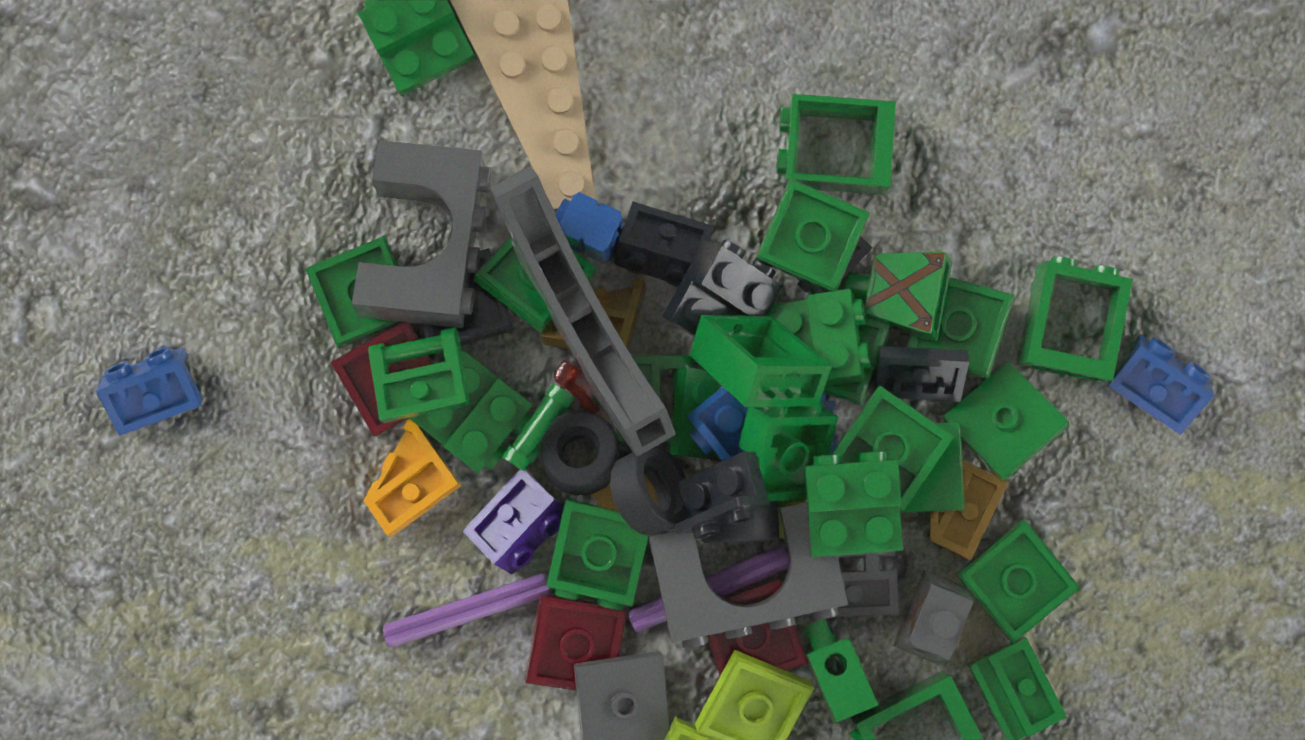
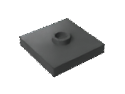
M660 651L574 664L581 740L665 739L670 727L663 654Z

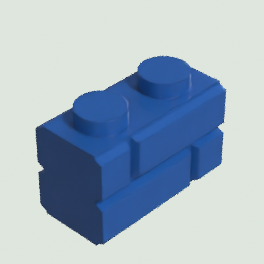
M581 192L573 195L571 201L564 199L555 216L571 249L581 254L586 251L588 257L600 263L606 264L610 262L624 227L621 211L604 203L598 206L597 200Z

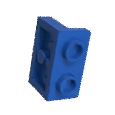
M1139 335L1134 341L1135 348L1115 371L1113 381L1108 382V386L1181 435L1215 396L1212 384L1209 381L1211 376L1199 365L1191 361L1185 365L1173 357L1174 350L1162 340L1156 337L1148 340L1144 336Z
M169 347L160 348L145 357V361L131 366L129 362L119 363L104 372L105 376H103L96 393L119 436L201 406L203 399L185 364L187 353L184 347L172 351Z
M722 387L686 416L696 428L689 435L705 454L713 450L720 458V462L746 452L738 446L748 407H744L731 393Z

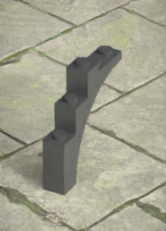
M530 166L490 187L513 241L511 243L524 273L545 301L558 333L578 360L590 390L635 456L637 457L675 436L676 434L666 407L630 355L581 269L549 203L539 176Z

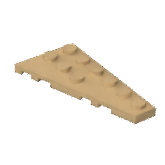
M450 0L534 171L539 176L554 212H557L564 199L571 201L573 195L578 192L595 199L568 0Z

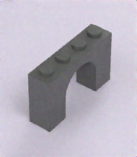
M378 140L372 182L378 196L432 203L443 209L453 221V231L445 249L436 258L422 265L401 267L359 262L352 305L359 318L463 328L465 314L472 315L475 293L473 288H469L470 274L477 273L479 269L480 248L474 246L476 232L483 233L485 227L486 208L481 207L480 203L482 192L489 193L491 167L485 166L481 150Z
M807 502L778 508L789 556L788 571L782 585L773 595L754 604L733 603L720 597L712 590L703 574L697 543L693 533L676 534L675 531L649 536L672 643L681 641L683 648H691L709 643L707 635L725 632L726 639H732L752 634L751 626L768 622L771 630L795 625V616L812 613L813 620L840 615L838 607L848 605L838 557L837 555L811 557Z

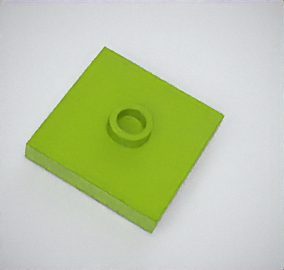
M734 650L695 722L696 730L717 740H786L815 688L810 680Z

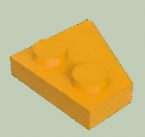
M411 419L406 421L403 427L405 432L394 452H389L382 465L381 476L373 482L363 500L389 537L396 535L462 486L423 429Z

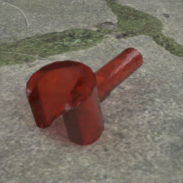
M563 360L554 372L555 381L575 396L588 412L596 414L600 410L580 386L575 384L583 372L570 362Z

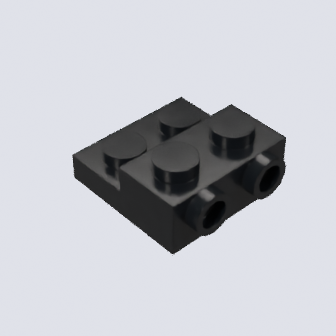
M703 240L662 317L695 337L701 315L767 316L783 286L773 280L776 271L756 260H753L752 264L743 260L746 251L740 246L728 240H723L721 245Z

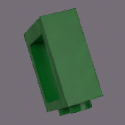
M792 94L788 107L781 106L779 132L786 133L785 149H778L776 174L783 175V187H787L791 178L816 190L884 195L891 185L896 101ZM800 116L872 121L868 178L796 172Z
M1053 256L1051 261L1047 260L1036 266L1016 366L1099 384L1113 381L1133 279L1119 276L1120 270L1117 268L1096 265L1093 267V270L1077 267L1078 261L1075 259ZM1055 278L1112 290L1098 360L1041 348Z
M701 315L689 354L744 407L818 406L832 368L828 362L774 317Z
M943 670L879 702L878 706L850 717L856 728L849 732L852 740H876L871 729L937 696L959 740H984L951 675Z

